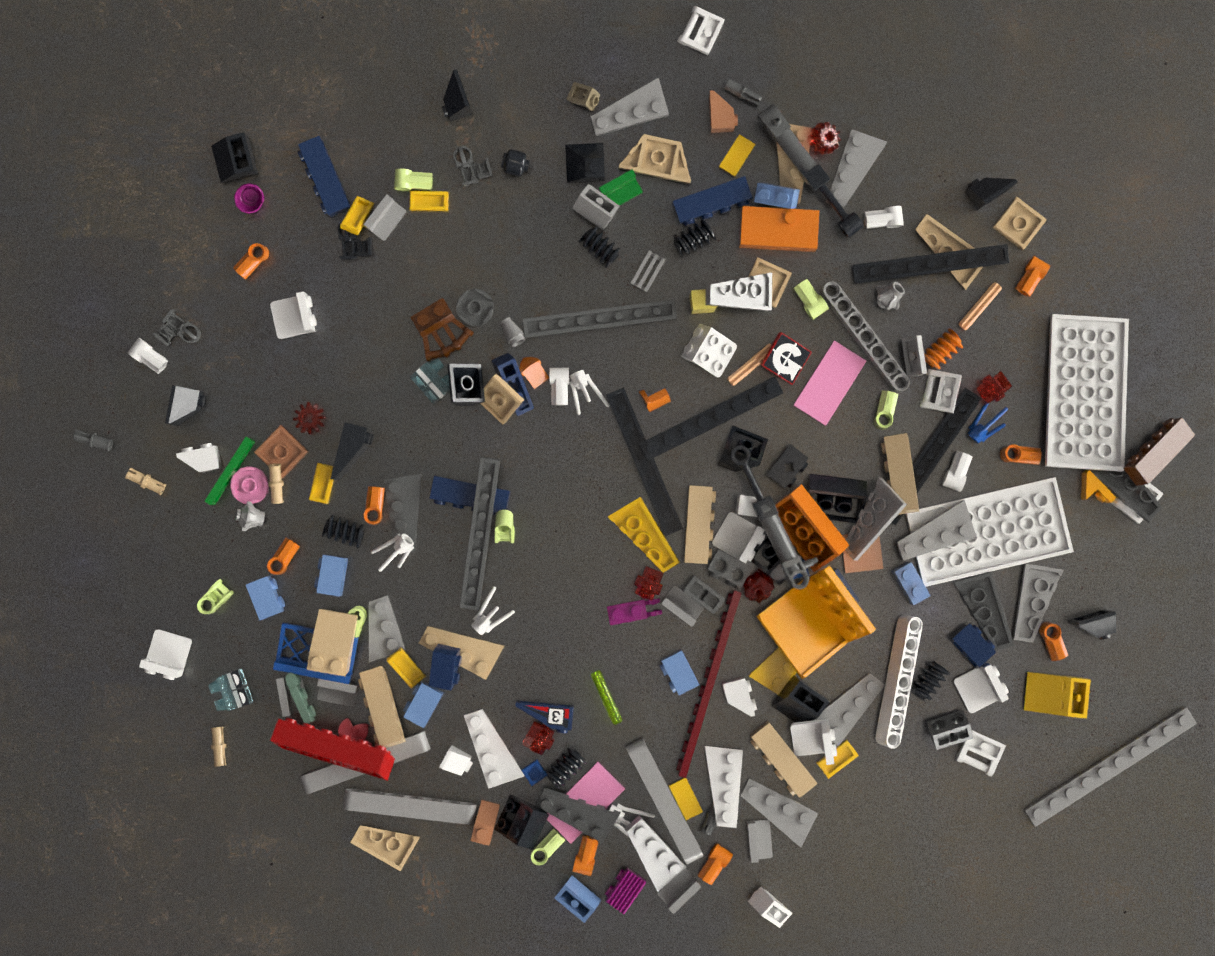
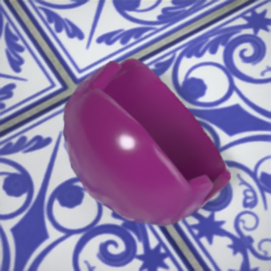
M243 184L235 192V205L241 212L247 214L257 212L264 202L263 191L255 184Z

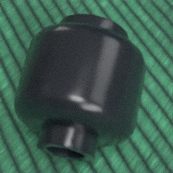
M510 149L507 153L503 154L501 168H503L506 174L520 177L524 171H528L530 160H526V153Z

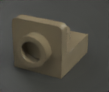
M574 82L567 100L584 106L593 112L599 103L600 94L593 87Z

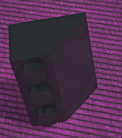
M809 474L806 490L829 520L857 523L858 515L864 509L867 500V481Z

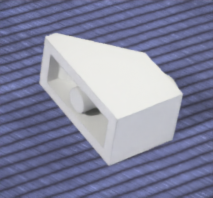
M738 495L735 514L757 517L752 507V503L757 501L756 498Z
M452 745L439 768L462 776L464 771L468 773L473 763L470 761L472 756Z
M762 887L755 891L748 900L761 916L779 928L792 914L790 910Z

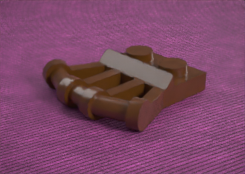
M443 298L410 317L423 338L427 362L432 361L434 358L449 357L451 352L456 349L457 351L462 349L461 347L468 337H472L474 334L473 331L454 317ZM451 322L463 330L458 339L455 338L448 326ZM443 327L453 342L445 347L436 332ZM433 335L441 350L430 351L428 336Z

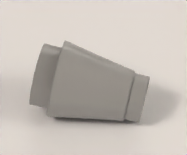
M510 317L500 323L507 342L512 347H516L525 341V334Z

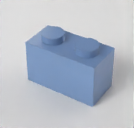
M757 183L754 202L795 209L797 208L800 189L769 183Z
M326 554L319 558L318 569H320L319 577H316L314 588H317L316 593L342 596L348 558Z
M906 562L891 571L909 604L915 605L931 596L912 562Z
M266 576L246 584L259 620H264L284 612L285 602L282 596H279L277 593L278 585L274 578Z
M681 649L661 659L663 664L659 666L664 676L669 675L671 679L669 685L673 693L677 691L678 695H681L699 686Z
M423 682L421 685L417 684L412 693L415 697L412 702L408 701L403 709L406 712L404 718L424 728L444 692L429 686L426 682Z
M573 876L567 880L555 896L559 903L584 923L601 902L598 896Z

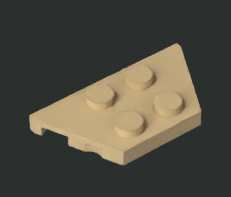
M644 134L623 162L619 164V169L630 171L633 169L635 173L685 184L691 183L682 143Z

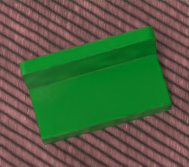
M633 169L599 187V192L619 206L643 192L636 180Z

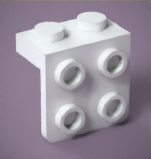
M304 291L296 293L295 297L271 302L270 307L276 334L279 339L316 332L315 326L317 322L310 308L313 307L312 300Z
M699 324L694 330L691 340L685 346L681 357L699 365L712 375L720 377L736 351L737 345L712 327Z
M730 512L714 537L712 544L744 563L747 561L751 562L756 553L754 551L757 544L760 545L766 536L763 534L765 530Z
M160 629L155 630L147 658L141 660L139 667L144 668V672L149 674L161 673L163 678L170 680L181 677L192 640Z
M984 663L980 668H974L954 679V684L968 712L974 713L996 701L1004 702L1009 699L1007 696L1009 691L1006 685L1000 682L998 678L1000 674L995 665L992 666L989 663Z
M829 719L795 722L790 725L793 749L796 756L825 753L826 764H834L833 756H837L836 744L832 745V741L835 740L834 729H830Z

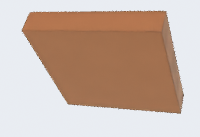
M280 425L254 453L267 466L270 464H281V478L283 479L309 451Z
M848 534L842 535L845 540ZM880 536L858 561L853 560L845 550L842 552L844 573L883 569Z

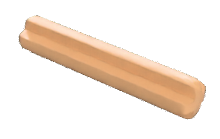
M994 282L959 322V326L967 330L1001 291L1002 287Z
M772 344L766 345L729 376V383L735 386L759 366Z

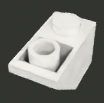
M212 443L202 444L200 449L193 450V447L183 448L181 453H176L177 458L198 472L205 473L223 469L218 446H212Z
M740 677L722 682L727 703L751 717L755 716L754 711L757 710L755 700L751 699L749 692L752 691L750 681Z

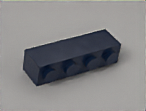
M317 136L298 144L300 151H297L302 162H306L308 167L305 169L309 179H313L315 183L312 186L316 196H320L323 203H320L323 213H328L332 218L348 211L351 205L321 137Z
M743 176L672 201V206L679 226L684 224L687 227L695 224V220L701 218L702 220H708L714 217L713 214L728 213L732 207L738 206L742 208V206H748L753 197L746 177Z
M434 476L430 499H434L433 503L440 505L450 502L453 503L452 507L464 509V505L472 507L471 511H473L477 484ZM496 488L493 515L496 516V513L500 510H507L511 491Z

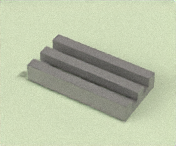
M649 250L630 284L647 293L666 259ZM650 256L653 257L639 284L636 283ZM657 260L660 261L647 286L643 287L642 285Z

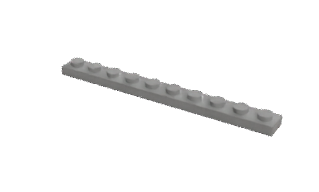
M1184 706L1023 810L1033 826H1038L1193 727L1197 722L1188 708Z

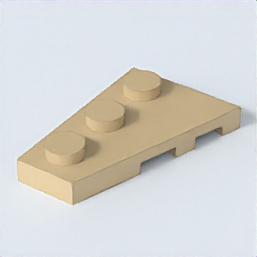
M360 825L350 843L401 871L420 837Z

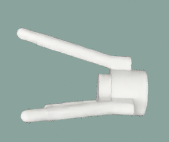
M584 370L570 375L572 381L569 383L572 388L578 415L581 412L576 387L577 389H582L587 402H590L591 399L585 388L588 385L587 382L606 407L610 406L592 382L589 374L585 375Z
M397 534L393 539L371 551V554H374L393 543L395 544L393 546L395 551L379 567V572L398 553H404L397 567L400 568L408 554L414 548V542L408 535Z
M495 586L489 592L480 610L473 618L474 622L471 624L481 635L485 632L489 633L495 626L515 613L512 610L491 625L489 619L499 607L496 606L487 616L482 615L496 590Z
M619 803L617 807L612 804L609 810L621 812L614 826L627 837L629 836L620 823L628 826L630 822L623 819L625 813L622 811L652 818L655 817V814L624 807Z

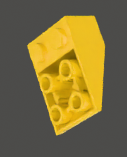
M1027 672L1023 710L1087 718L1091 680L1082 677Z

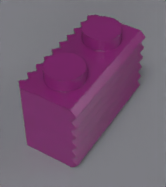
M629 867L618 872L615 877L617 882L614 886L610 885L604 893L606 895L605 902L622 914L626 913L646 884V879Z

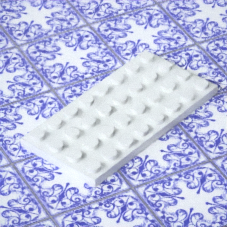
M1060 314L1050 315L1045 467L1124 471L1129 319Z
M1056 477L919 509L920 512L905 514L909 531L912 533L965 500L977 536L916 556L920 577L925 587L1074 552Z

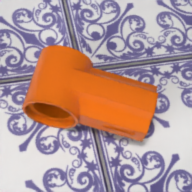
M259 243L252 244L248 252L238 261L233 269L244 279H247L263 261L267 260L269 257L268 248ZM261 248L263 253L257 258L255 250Z
M1033 256L1028 262L1025 273L1015 289L1019 293L1030 297L1039 281L1049 271L1050 265Z
M1015 444L1005 446L1000 450V458L1006 463L1039 465L1042 456L1041 448L1024 447ZM1009 449H1012L1014 452V457L1012 459L1008 456L1007 453Z
M368 486L366 508L363 515L365 521L369 524L377 525L383 519L382 511L385 488ZM371 511L378 513V518L375 521L369 520V513Z
M285 538L273 558L268 561V571L274 575L284 574L300 546L292 540ZM276 561H280L282 567L276 572L273 569V564Z
M1051 622L1042 623L1039 628V634L1044 639L1051 661L1066 658L1068 653L1061 637V628ZM1053 627L1052 635L1048 636L1047 629Z
M583 835L572 872L591 876L595 863L594 857L598 847L597 840L588 835Z
M716 843L708 855V860L698 873V877L712 885L722 868H725L730 862L733 853Z

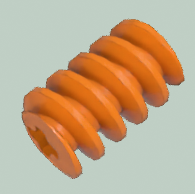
M951 328L948 329L949 333L944 332L942 334L943 338L939 337L937 343H932L931 348L925 350V362L930 367L940 369L939 362L946 364L944 357L951 359L950 352L957 354L956 347L963 348L961 339Z

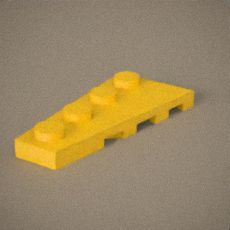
M641 497L608 516L663 573L680 563Z
M778 647L748 676L779 695L797 672Z

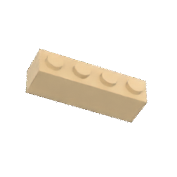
M907 433L884 437L885 442L881 443L883 454L887 455V461L884 462L885 472L890 475V480H887V484L907 504L898 515L920 512L909 437Z
M689 485L684 550L685 563L708 564V560L712 559V549H709V541H713V529H710V522H714L715 511L711 510V504L715 503L716 491H712L713 487Z
M379 666L359 673L361 677L358 679L361 690H364L366 696L363 697L366 708H369L371 714L368 716L371 727L374 726L376 732L373 735L375 743L388 748L406 742L386 669Z
M769 721L750 734L752 745L756 750L761 749L763 751V759L768 765L773 764L777 770L774 773L781 781L783 779L786 780L789 784L786 788L793 796L797 794L800 798L818 784Z

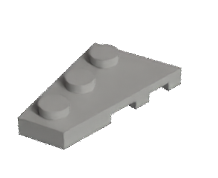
M388 595L369 601V662L390 656L400 647L406 650Z

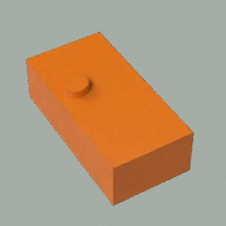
M742 206L739 248L815 252L818 248L819 210Z
M802 484L775 503L781 522L798 553L805 561L810 558H817L818 563L810 567L813 572L838 557L849 546L848 542Z

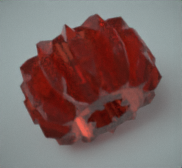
M820 122L810 130L812 134L808 138L812 139V142L809 145H814V152L819 151L820 155L831 154L835 149H838V142L842 139L838 137L841 131L835 130L836 125H831L830 122Z
M307 402L306 408L303 404H300L299 406L302 411H294L296 414H299L298 417H293V421H299L295 427H302L301 433H305L307 430L309 435H312L313 429L317 433L320 432L318 425L325 426L324 423L320 422L326 419V416H320L324 409H318L319 405L316 403L312 406L311 402ZM308 414L313 415V417L311 418L312 422H306V420L308 419Z

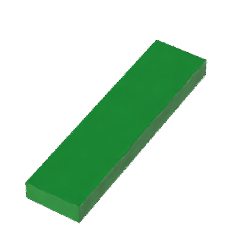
M245 437L204 502L209 505H216L230 483L231 478L255 444V440Z

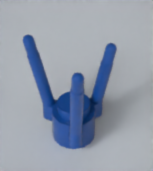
M986 401L974 422L968 427L970 429L968 435L979 444L1006 426L1005 423L990 432L987 429L1008 410L1007 407L1000 411L985 426L982 424L977 426L990 403Z

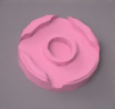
M247 466L240 468L231 478L230 489L232 495L243 504H246L247 501L252 504L259 503L266 497L269 491L268 477L262 470L256 467Z

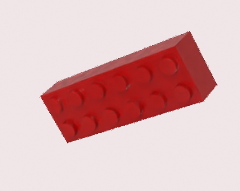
M290 718L285 720L278 719L270 740L281 749L387 781L395 758L391 755L390 751L386 750V747L377 744L373 747L368 742L357 739L355 742L347 735L339 734L337 736L332 734V731L323 728L320 731L307 723H303L302 726Z

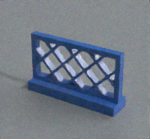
M282 623L273 670L291 672L293 674L349 684L352 681L359 637H354L350 668L346 676L307 670L308 662L303 661L299 654L306 649L310 651L311 644L308 645L303 635L307 632L314 634L315 628ZM286 628L293 629L297 637L289 641L285 635ZM298 638H300L305 646L299 652L291 644ZM286 646H289L294 653L290 658L281 656L282 650Z

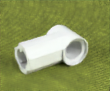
M892 206L884 210L865 212L864 222L866 229L904 226L902 207Z
M138 337L127 353L159 374L167 366L168 360L153 350L150 344Z
M569 367L550 368L551 405H568Z
M956 451L951 466L944 475L942 485L961 492L966 482V473L972 456Z

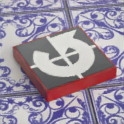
M779 332L760 365L790 385H793L812 352L782 332Z

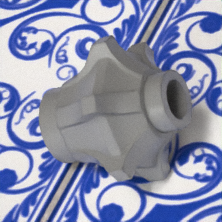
M894 282L893 284L876 288L878 292L876 302L881 308L886 307L888 310L891 308L897 310L899 308L900 299L905 293L901 284Z
M247 501L244 507L236 510L235 520L240 523L241 531L257 526L262 527L265 512L255 508L251 502Z

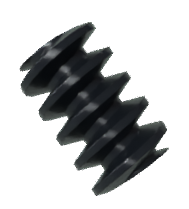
M704 220L700 221L701 227L698 224H694V230L688 227L687 234L681 231L680 237L676 234L673 236L674 245L681 258H683V251L688 255L690 254L689 248L697 251L696 244L702 248L704 240L708 244H710V237L716 240L711 227Z
M596 226L589 229L578 242L584 241V248L590 246L588 252H595L594 257H601L600 263L607 262L605 268H608L619 256L620 248L613 250L615 243L612 242L608 245L609 238L602 239L603 232L596 234L598 229Z
M331 515L326 521L322 537L327 533V538L331 539L334 536L336 542L342 538V544H346L349 540V546L352 547L356 543V547L359 549L365 531H363V524L357 529L356 522L349 526L347 519L342 524L341 517L334 521V515Z
M935 661L934 664L927 663L930 670L923 669L925 676L918 675L921 682L914 681L916 689L911 687L910 690L924 702L925 699L932 700L929 693H937L934 686L941 688L939 680L946 681L943 674L950 676V672Z
M568 748V756L562 753L563 761L556 759L558 766L550 765L552 772L545 770L548 779L559 790V784L562 786L566 785L564 779L571 780L570 773L573 775L577 774L575 768L582 769L580 762L583 764L588 763L576 749Z

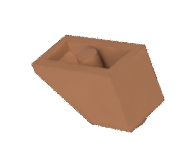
M711 90L709 92L711 133L733 132L735 126H738V116L734 114V108L714 90Z
M481 800L471 837L472 842L490 845L500 804Z

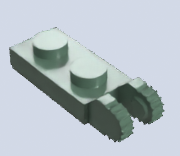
M291 672L286 674L285 681H287L289 691L303 722L308 724L315 721V710L312 705L309 706L306 700L308 698L306 690L300 687L301 678L298 674Z

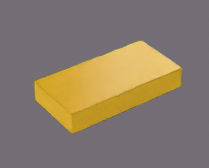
M739 134L719 165V168L735 177L755 144Z
M410 191V211L448 212L449 192Z
M356 196L340 224V228L358 236L364 226L363 224L374 208V203Z
M317 463L309 500L324 504L329 503L334 482L333 479H330L333 466Z
M402 647L386 659L411 689L426 677Z
M847 739L836 747L837 756H833L834 764L827 765L825 756L816 762L828 779L859 756Z
M682 778L669 785L685 820L703 812L687 778Z

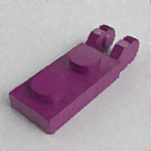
M660 598L642 599L607 606L610 625L647 619L651 616L663 614L662 610L659 609L647 612L645 606L658 604Z

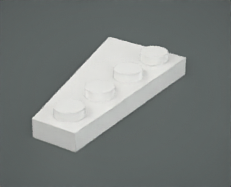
M480 709L465 714L464 718L488 789L524 777L525 775L484 710Z
M704 746L716 826L737 828L743 750Z

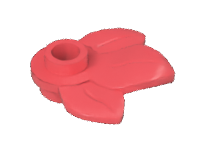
M349 718L341 722L338 734L347 735L355 742L357 739L364 740L372 746L371 742L365 739L368 734V724L362 723L353 726Z

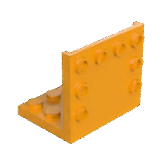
M830 566L809 575V583L805 588L796 589L792 587L756 616L801 679L806 678L848 642L867 636L876 630Z

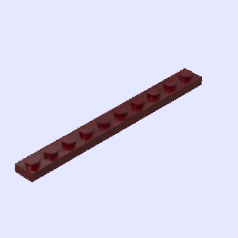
M733 590L732 594L728 593L726 599L728 608L726 612L723 611L720 619L723 625L721 630H717L714 640L717 641L715 649H711L709 659L712 660L711 665L706 667L703 678H706L705 685L700 686L698 696L701 698L699 704L695 703L692 715H695L693 723H689L687 733L690 735L688 741L684 740L681 749L684 755L682 760L678 759L676 770L678 771V776L683 778L687 777L742 594L739 591Z

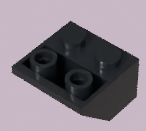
M245 132L227 136L211 146L221 183L258 174L250 139Z
M793 675L771 706L794 722H804L817 719L830 701L823 694Z
M510 794L494 830L517 846L533 850L549 814L537 806Z

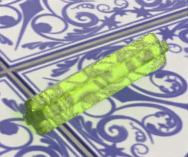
M597 670L591 674L612 723L614 725L622 722V717L601 671Z

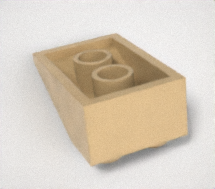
M319 609L309 651L307 670L340 676L347 675L350 668L358 615Z

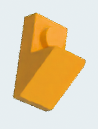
M1084 470L1082 472L1081 499L1086 500L1095 492V497L1100 502L1112 503L1116 496L1090 470Z

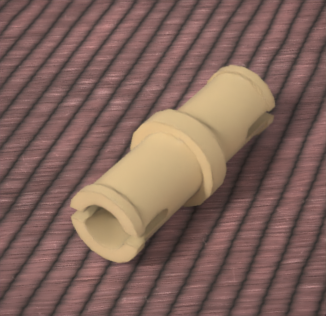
M281 464L268 465L270 474L268 486L271 488V503L280 504L284 502L282 491L284 481L281 478Z
M133 468L129 469L125 479L141 485V488H147L159 495H162L166 487L165 483L159 482L151 478V475H145Z
M224 727L211 728L213 743L211 749H213L214 767L227 765L225 757L227 745L224 744Z

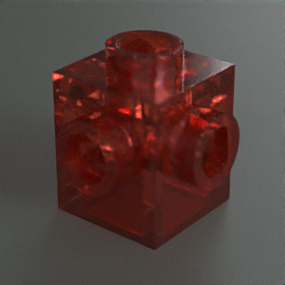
M1002 371L994 376L989 374L980 380L982 384L976 389L988 404L993 400L998 402L1006 396L1004 393L1012 385Z
M646 566L642 576L638 574L634 583L637 586L635 594L643 599L652 601L655 594L659 595L663 585L660 582L664 573Z
M760 569L753 575L748 576L743 585L745 596L759 604L763 600L768 599L775 588L773 580Z
M534 721L522 745L534 753L543 755L546 749H551L555 741L552 739L554 731Z

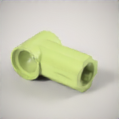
M395 169L394 189L399 191H411V189L432 190L433 174L412 172L409 169Z
M808 279L793 288L812 320L829 310L825 300L817 294Z
M881 391L877 413L874 418V425L877 429L885 430L892 425L898 394L891 391ZM880 416H885L888 419L887 425H882L879 422Z
M554 828L531 851V860L534 864L539 866L545 864L548 858L565 841L563 836ZM543 851L545 857L542 860H537L534 857L535 852Z

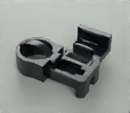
M341 221L337 228L338 239L342 240V256H339L340 259L356 260L358 257L355 254H358V256H372V238L368 237L366 241H360V239H357V235L352 234L349 236V232L344 230L345 236H343L340 228Z

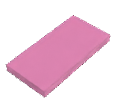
M833 341L793 406L826 426L865 365L866 360L838 342Z
M597 762L566 795L575 800H585L590 805L597 806L598 804L604 806L606 809L625 790V787ZM549 814L547 821L570 844L582 833Z

